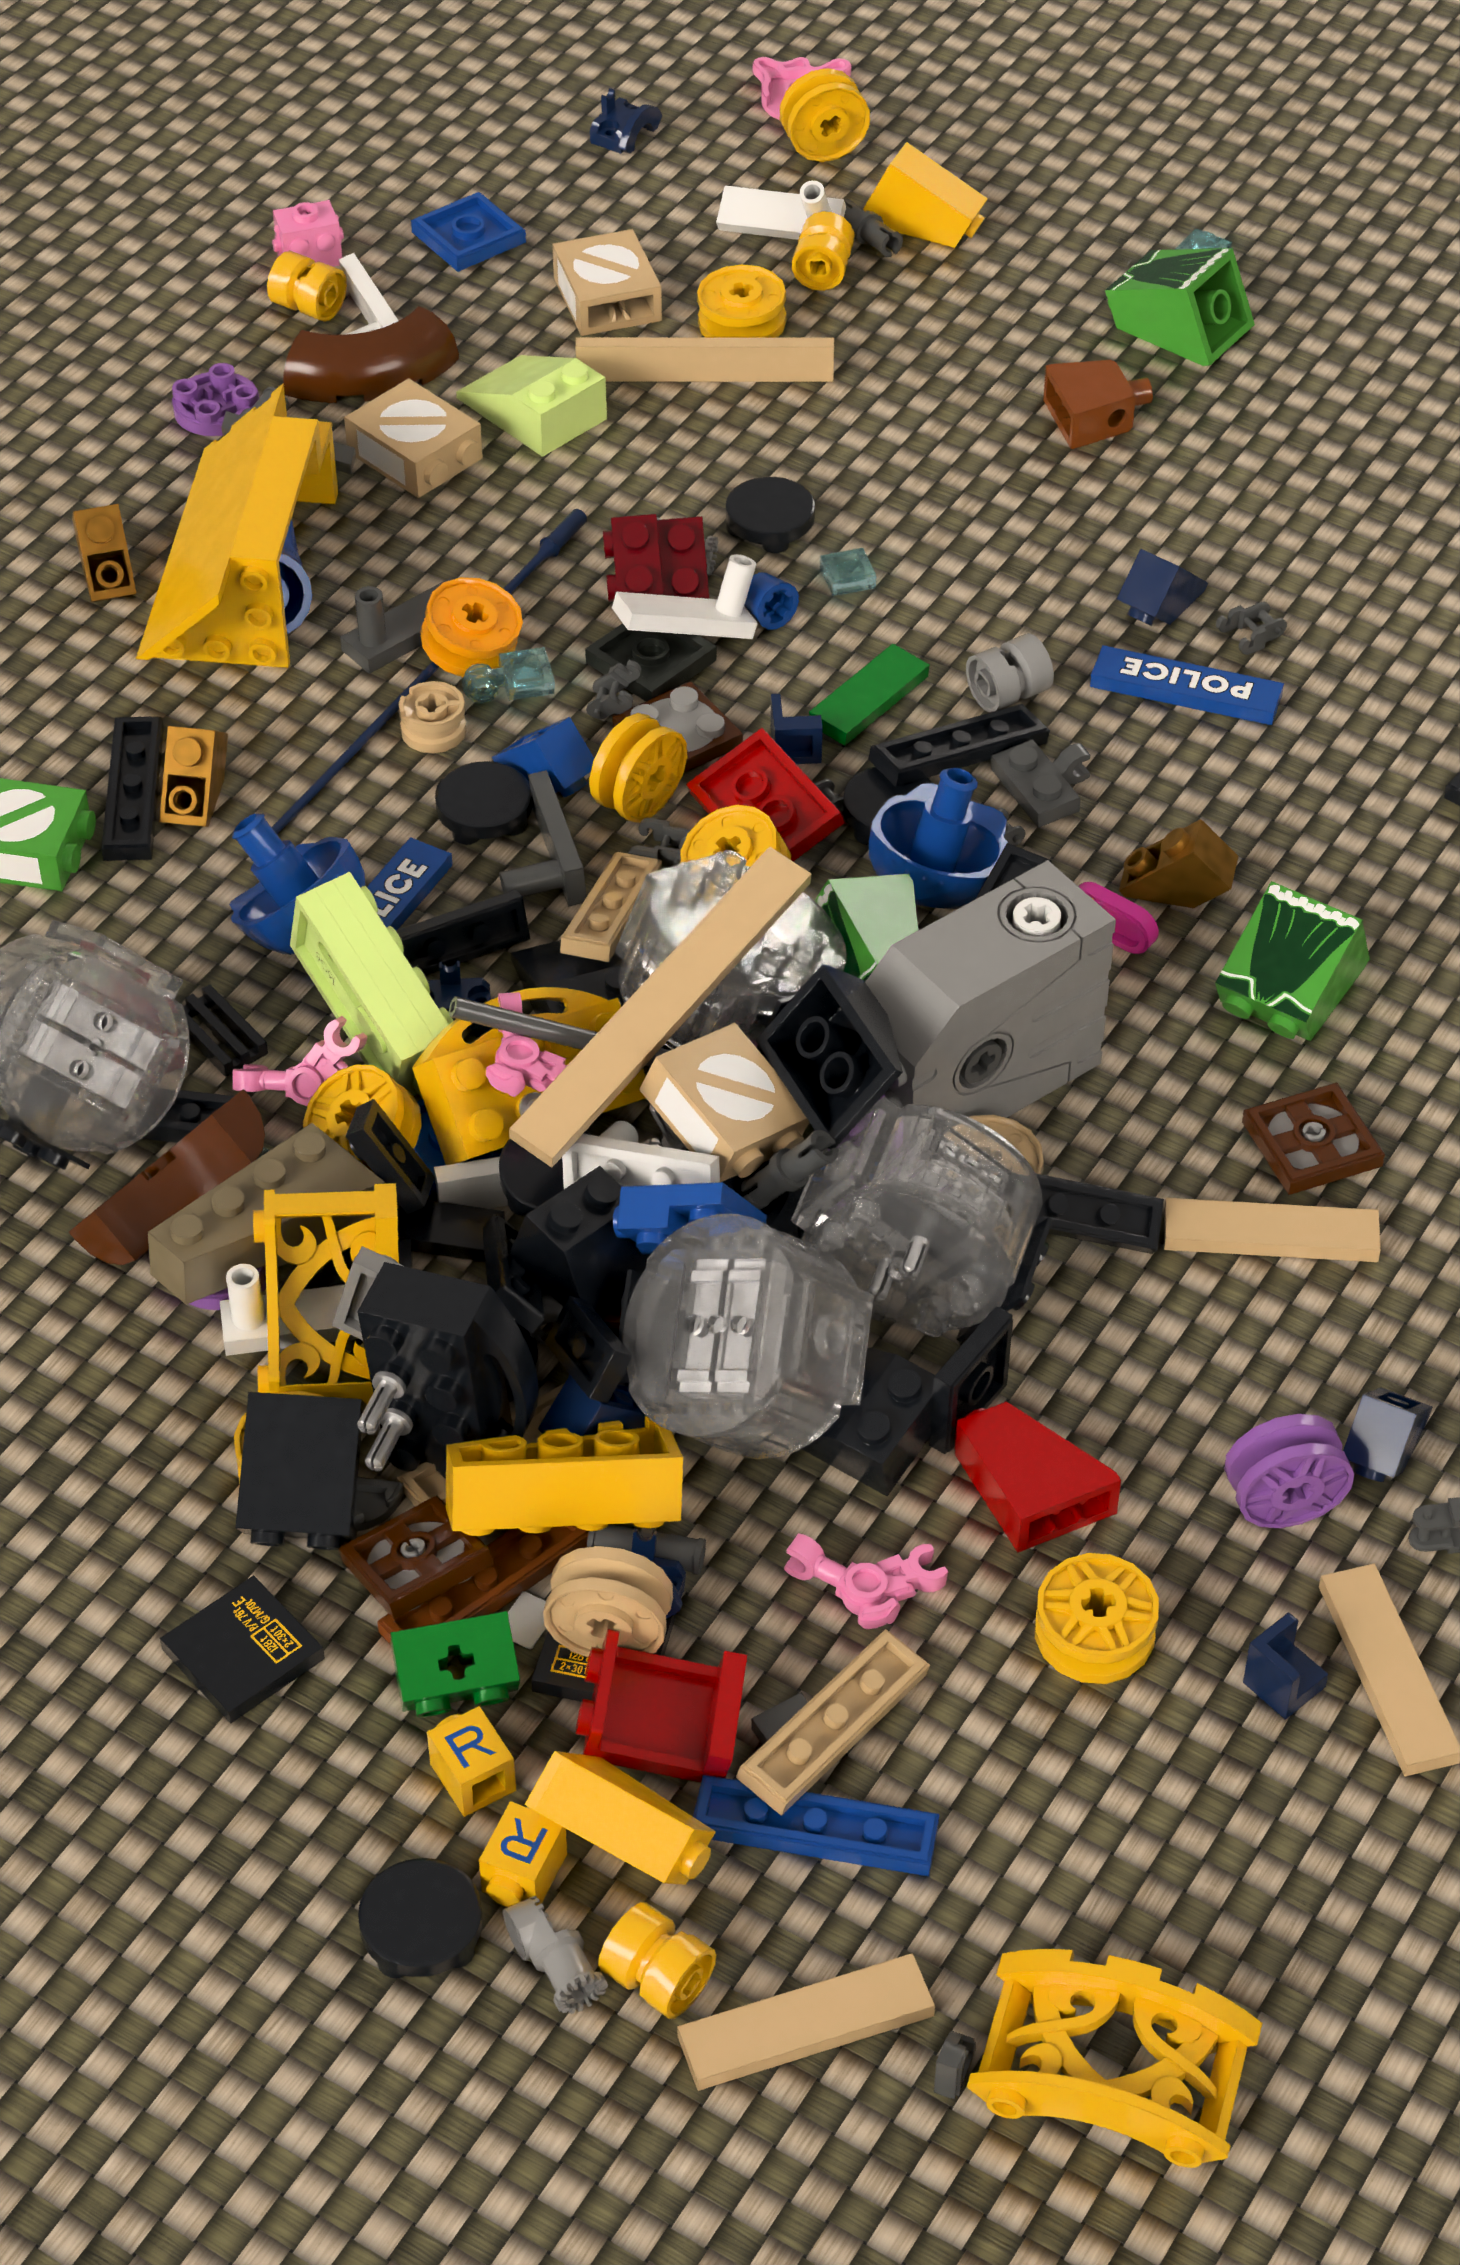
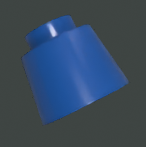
M759 572L753 575L744 606L762 627L767 630H775L791 620L798 607L799 594L795 586L768 573Z

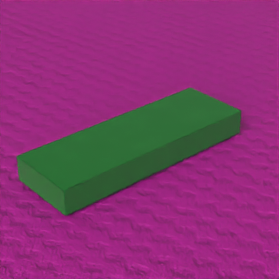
M891 644L810 710L809 716L821 715L822 733L845 746L928 677L930 664L897 645Z

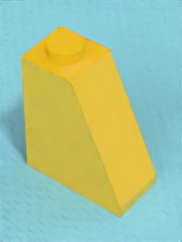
M906 142L888 166L863 210L875 212L882 217L885 225L901 234L955 248L964 235L972 238L984 221L985 217L979 214L988 198Z
M554 1751L524 1804L540 1815L667 1884L686 1885L689 1879L696 1878L702 1872L711 1854V1849L708 1845L716 1832L602 1757Z

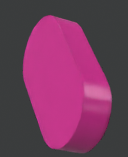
M1083 882L1078 886L1116 919L1112 943L1117 947L1133 954H1141L1158 939L1159 930L1157 923L1152 915L1143 907L1094 882Z

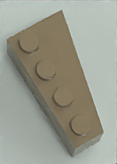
M311 1123L148 1231L150 1274L187 1305L226 1289V1274L233 1266L250 1264L258 1269L266 1265L265 1243H254L253 1210H264V1190L275 1189V1194L374 1191V1184H384V1181ZM375 1215L331 1217L336 1232L351 1224L374 1217ZM321 1217L282 1218V1236L285 1243L289 1246H299L303 1242L304 1235L300 1225L308 1228L313 1233L317 1244L327 1239ZM278 1256V1267L287 1264Z

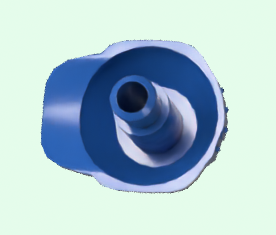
M948 768L940 772L938 785L924 783L906 795H896L887 800L872 821L869 838V858L878 876L909 874L914 884L916 905L932 908L959 909L976 899L1008 843L1004 837L1007 819L999 810L971 801L973 791L978 786V782L972 774L960 768Z
M252 814L235 827L232 839L237 840L254 862L250 870L259 880V883L230 902L229 905L234 912L231 920L246 936L258 945L282 954H295L290 947L296 896L348 872H351L360 887L366 886L365 873L357 854L347 839L327 837L316 843L299 844L295 847L290 840L282 841L264 818L265 814Z

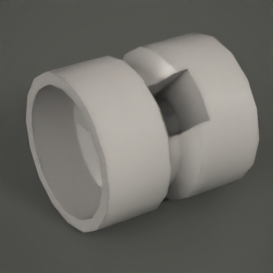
M1030 633L1002 643L1000 648L993 647L969 657L966 662V677L971 693L977 703L989 713L1018 702L1019 698L1026 699L1050 689L1054 680L1053 666L1046 648L1035 635Z

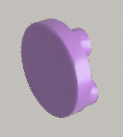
M226 363L215 364L210 367L209 372L198 374L189 379L177 380L172 385V404L177 423L185 430L203 436H223L221 427L226 411L240 415L243 410L251 408L259 399L258 389L255 384L246 377L236 374L234 367Z

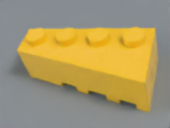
M664 1414L645 1417V1427L623 1430V1423L618 1420L598 1423V1433L593 1435L580 1436L571 1433L567 1428L545 1431V1434L538 1437L536 1443L527 1444L524 1438L512 1435L446 1445V1511L452 1531H461L471 1536H485L493 1533L495 1529L518 1528L523 1532L536 1534L547 1532L552 1527L576 1526L581 1530L598 1531L607 1528L608 1524L632 1523L640 1528H657L664 1525L665 1522L681 1521L683 1456Z

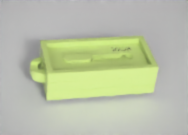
M351 872L296 896L290 947L336 1019L341 1016L347 1019L342 1028L350 1041L361 1033L368 1036L365 1046L362 1050L358 1051L366 1065H374L388 1073L395 1079L396 1083L405 1087L413 1096L419 1094L422 1097L412 1067L429 1043L445 1027L453 1022L449 1012L444 1007H437L430 996V987L424 973L417 966L411 967L403 954L404 948L398 933L392 926L386 927L377 914L378 908L372 893L366 886L360 887Z

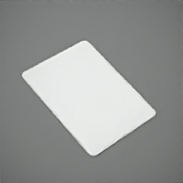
M525 1591L520 1594L509 1610L508 1617L513 1642L527 1649H532L546 1629L543 1615L546 1601Z

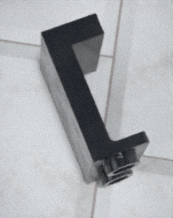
M248 1392L235 1528L244 1534L251 1535V1544L282 1547L285 1545V1537L307 1538L308 1548L339 1550L338 1548L341 1547L342 1541H352L357 1538V1529L354 1528V1514L362 1431L359 1430L357 1423L367 1406L362 1399Z

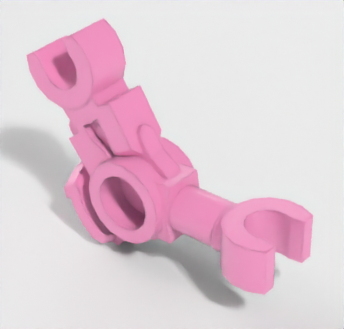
M519 992L498 993L500 1008L523 1013ZM498 1029V1032H502L503 1038H501V1045L496 1051L495 1064L486 1067V1077L494 1088L508 1093L512 1097H516L522 1092L525 1085L543 1092L566 1068V1058L548 1051H539L537 1043L531 1037Z
M341 1016L328 1023L324 1030V1040L316 1042L300 1064L286 1069V1071L269 1070L268 1067L257 1064H244L243 1069H233L232 1090L241 1091L244 1089L246 1092L263 1090L285 1091L286 1097L292 1098L301 1105L308 1106L310 1099L324 1081L337 1071L349 1067L343 1059L362 1050L368 1036L361 1033L356 1035L350 1044L343 1042L340 1037V1030L345 1025L347 1019Z
M799 1533L787 1548L786 1553L791 1558L784 1567V1570L789 1575L797 1579L810 1580L814 1576L836 1587L835 1596L843 1600L847 1610L858 1615L857 1622L865 1629L878 1628L887 1623L892 1624L901 1608L899 1601L915 1596V1590L923 1592L941 1590L946 1585L948 1570L945 1566L933 1571H928L921 1567L932 1562L934 1548L931 1544L916 1546L910 1552L909 1558L902 1560L900 1555L897 1554L876 1564H856L851 1562L848 1567H845L827 1558L823 1549L815 1540Z

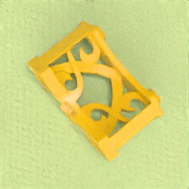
M396 1183L374 1184V1191L275 1194V1189L264 1190V1210H253L254 1243H265L268 1365H258L257 1367L258 1392L281 1393L300 1390L320 1394L324 1397L362 1399L368 1404L373 1395L371 1382L337 1383L341 1371L371 1380L365 1348L358 1346L355 1341L353 1347L354 1355L345 1352L350 1334L342 1330L338 1333L335 1346L329 1343L308 1324L295 1306V1303L309 1281L331 1260H333L337 1274L346 1284L350 1270L345 1264L342 1252L351 1248L350 1256L352 1262L363 1246L378 1254L387 1255L399 1263ZM375 1215L374 1217L351 1224L336 1232L331 1217ZM321 1217L327 1239L317 1245L313 1233L308 1228L300 1225L304 1235L303 1242L299 1246H289L283 1240L281 1231L282 1218ZM278 1256L286 1263L297 1265L280 1292ZM280 1318L299 1341V1343L286 1347L281 1353ZM320 1359L331 1365L327 1383L286 1385L287 1367L295 1360H300L307 1364L308 1370L304 1379L313 1376L320 1366Z
M1031 1949L1002 1953L996 1975L1004 1981L979 2071L971 2073L967 2083V2088L985 2101L987 2108L991 2112L1009 2119H1017L1022 2116H1048L1097 2125L1145 2143L1163 2153L1170 2162L1187 2168H1195L1200 2166L1201 2163L1228 2158L1230 2144L1225 2140L1247 2048L1258 2044L1262 2028L1261 2021L1226 1997L1198 1983L1194 1987L1193 1993L1160 1981L1161 1968L1134 1960L1108 1955L1106 1966L1073 1961V1950ZM1031 2003L1033 2004L1036 2023L1024 2026ZM1072 2005L1094 2007V2009L1087 2014L1076 2016V2008ZM1115 2011L1132 2015L1134 2028L1141 2043L1159 2062L1135 2073L1105 2080L1082 2057L1069 2037L1087 2034L1105 2024ZM1154 2023L1173 2031L1166 2034L1165 2041L1153 2030L1152 2025ZM1039 2041L1043 2042L1027 2049L1020 2058L1019 2069L1026 2065L1034 2064L1039 2067L1038 2072L1011 2070L1019 2046ZM1216 2053L1209 2079L1199 2066L1209 2054ZM1183 2079L1205 2098L1199 2123L1170 2109V2105L1175 2103L1181 2104L1190 2115L1192 2114L1193 2098L1187 2086L1182 2082Z

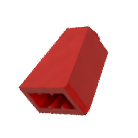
M1007 1401L988 1409H976L964 1418L957 1420L955 1456L1017 1553L1117 1514L1121 1479L1116 1471Z

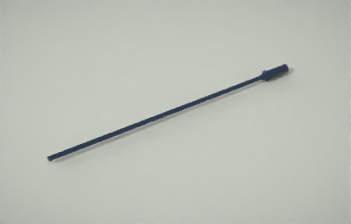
M574 509L547 537L541 539L538 553L503 589L511 594L544 559L556 557L560 553V549L587 522L586 514L580 509ZM431 662L272 826L277 835L399 710L401 695L407 696L410 687L426 682L440 668L438 665Z

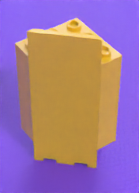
M284 384L276 388L271 393L270 398L260 407L252 408L235 422L231 430L219 441L214 440L204 448L136 659L150 660L151 658L289 668L290 654L279 567L280 556L296 502L335 504L338 496L332 422L287 417Z

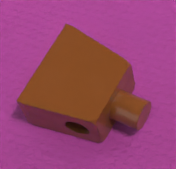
M1100 360L1046 365L1043 401L1070 449L1079 448L1129 432L1133 427L1135 406L1152 402L1153 391L1150 380L1145 377L1127 381L1115 361Z

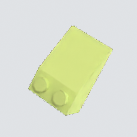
M520 355L456 391L458 400L542 457L607 420L606 377L577 358Z

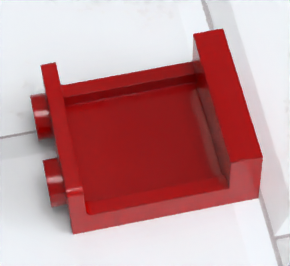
M608 1629L602 1648L591 1647L586 1666L584 1682L593 1683L594 1690L592 1700L582 1699L575 1734L586 1736L583 1755L602 1757L616 1766L700 1783L703 1775L726 1778L733 1760L748 1655L724 1650L719 1666L716 1667L619 1647L617 1645L620 1631Z

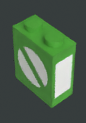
M0 778V883L63 892L70 874L76 873L79 868L81 849L85 840H90L95 831L96 816L94 811L89 810L86 790Z

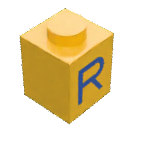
M480 1706L462 1715L454 1714L448 1716L435 1728L427 1731L430 1765L464 1817L517 1791L514 1757Z
M510 1801L479 1858L482 1892L488 1894L495 1902L506 1907H510L532 1896H536L540 1900L539 1903L535 1904L536 1906L541 1904L567 1856L566 1828L530 1808Z

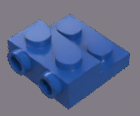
M723 1182L621 1187L619 1205L613 1213V1228L618 1238H630L636 1242V1247L642 1254H654L659 1258V1263L665 1266L683 1268L691 1266L692 1260L713 1259L714 1242L737 1245L744 1243L745 1237L765 1236L767 1215Z

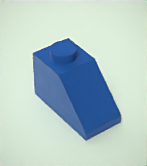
M570 717L526 734L492 757L494 762L511 766L521 772L528 782V774L547 770L555 793L560 792L563 798L575 793L588 784L584 776L591 772L595 759Z

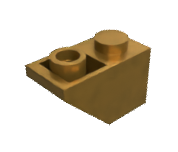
M119 504L73 511L72 520L91 602L136 595Z
M168 726L159 822L209 827L224 782L228 733L216 730Z
M1200 819L1185 828L1172 830L1164 839L1146 848L1140 847L1134 850L1124 862L1119 892L1128 898L1195 908L1231 890L1239 856Z

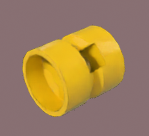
M823 211L814 213L806 219L792 259L794 276L803 286L812 290L825 291L833 289L842 281L854 244V230L843 216L834 212Z
M293 251L283 252L276 259L270 270L267 282V292L271 302L294 311L299 310L300 313L323 322L329 321L337 315L342 307L347 290V280L342 270L322 262H315L313 259Z
M640 1902L631 1907L611 1930L600 1952L598 1966L603 1973L627 1990L640 1986L639 1995L645 1999L648 2005L668 2019H675L683 2014L703 1991L715 1967L717 1954L713 1948L693 1934H686L683 1931L675 1934L673 1920L647 1902Z

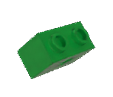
M507 1611L391 1632L390 1644L403 1712L416 1710V1716L419 1718L432 1717L450 1712L452 1710L450 1703L474 1699L476 1707L491 1706L510 1700L509 1692L518 1691L520 1676ZM457 1655L461 1664H472L465 1668L464 1678L453 1679L451 1671H440V1669L447 1667L448 1657Z

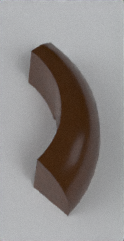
M418 306L413 312L398 322L364 333L331 335L301 329L287 355L283 373L284 393L286 396L325 403H337L336 396L363 395L366 402L372 401L408 378L414 382L419 380L424 385L439 377L459 360L456 340L448 326L438 316L421 306Z
M242 1089L148 1168L69 1231V1234L90 1255L106 1263L125 1265L137 1260L149 1250L148 1231L255 1161L261 1154L265 1130L261 1114L251 1097Z

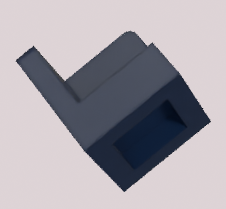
M771 694L770 728L772 739L795 764L822 763L823 728L821 715L783 717L781 695Z
M1290 1612L1250 1642L1243 1683L1285 1720L1326 1687L1328 1678L1327 1672L1294 1645L1299 1620Z

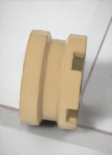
M429 681L410 687L407 696L401 695L399 701L401 734L403 741L410 748L419 752L434 754L455 748L464 740L467 731L464 716L465 701L463 694L456 687L445 682Z

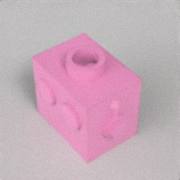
M330 200L315 203L304 202L293 207L273 210L275 237L272 240L274 252H277L278 256L283 252L293 251L309 257L315 262H322L333 267L340 266L338 259L342 258L341 243L344 239L342 227L339 226V216L335 214Z

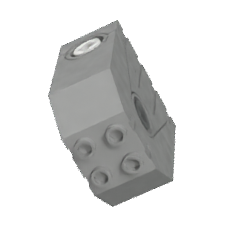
M1049 860L1019 875L1015 880L1008 881L892 944L865 981L888 1014L903 1071L884 1095L891 1106L898 1127L913 1140L923 1143L931 1140L936 1144L939 1136L948 1127L970 1116L997 1115L1007 1118L1065 1085L1067 1081L1070 1082L1101 1064V1042L1104 1040L1106 1021L1104 1013L1108 1001L1110 982L1108 974L1109 970H1111L1113 953L1112 935L1115 933L1116 919Z

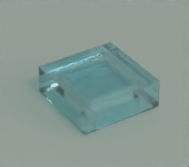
M863 548L820 556V570L832 596L876 588V574Z

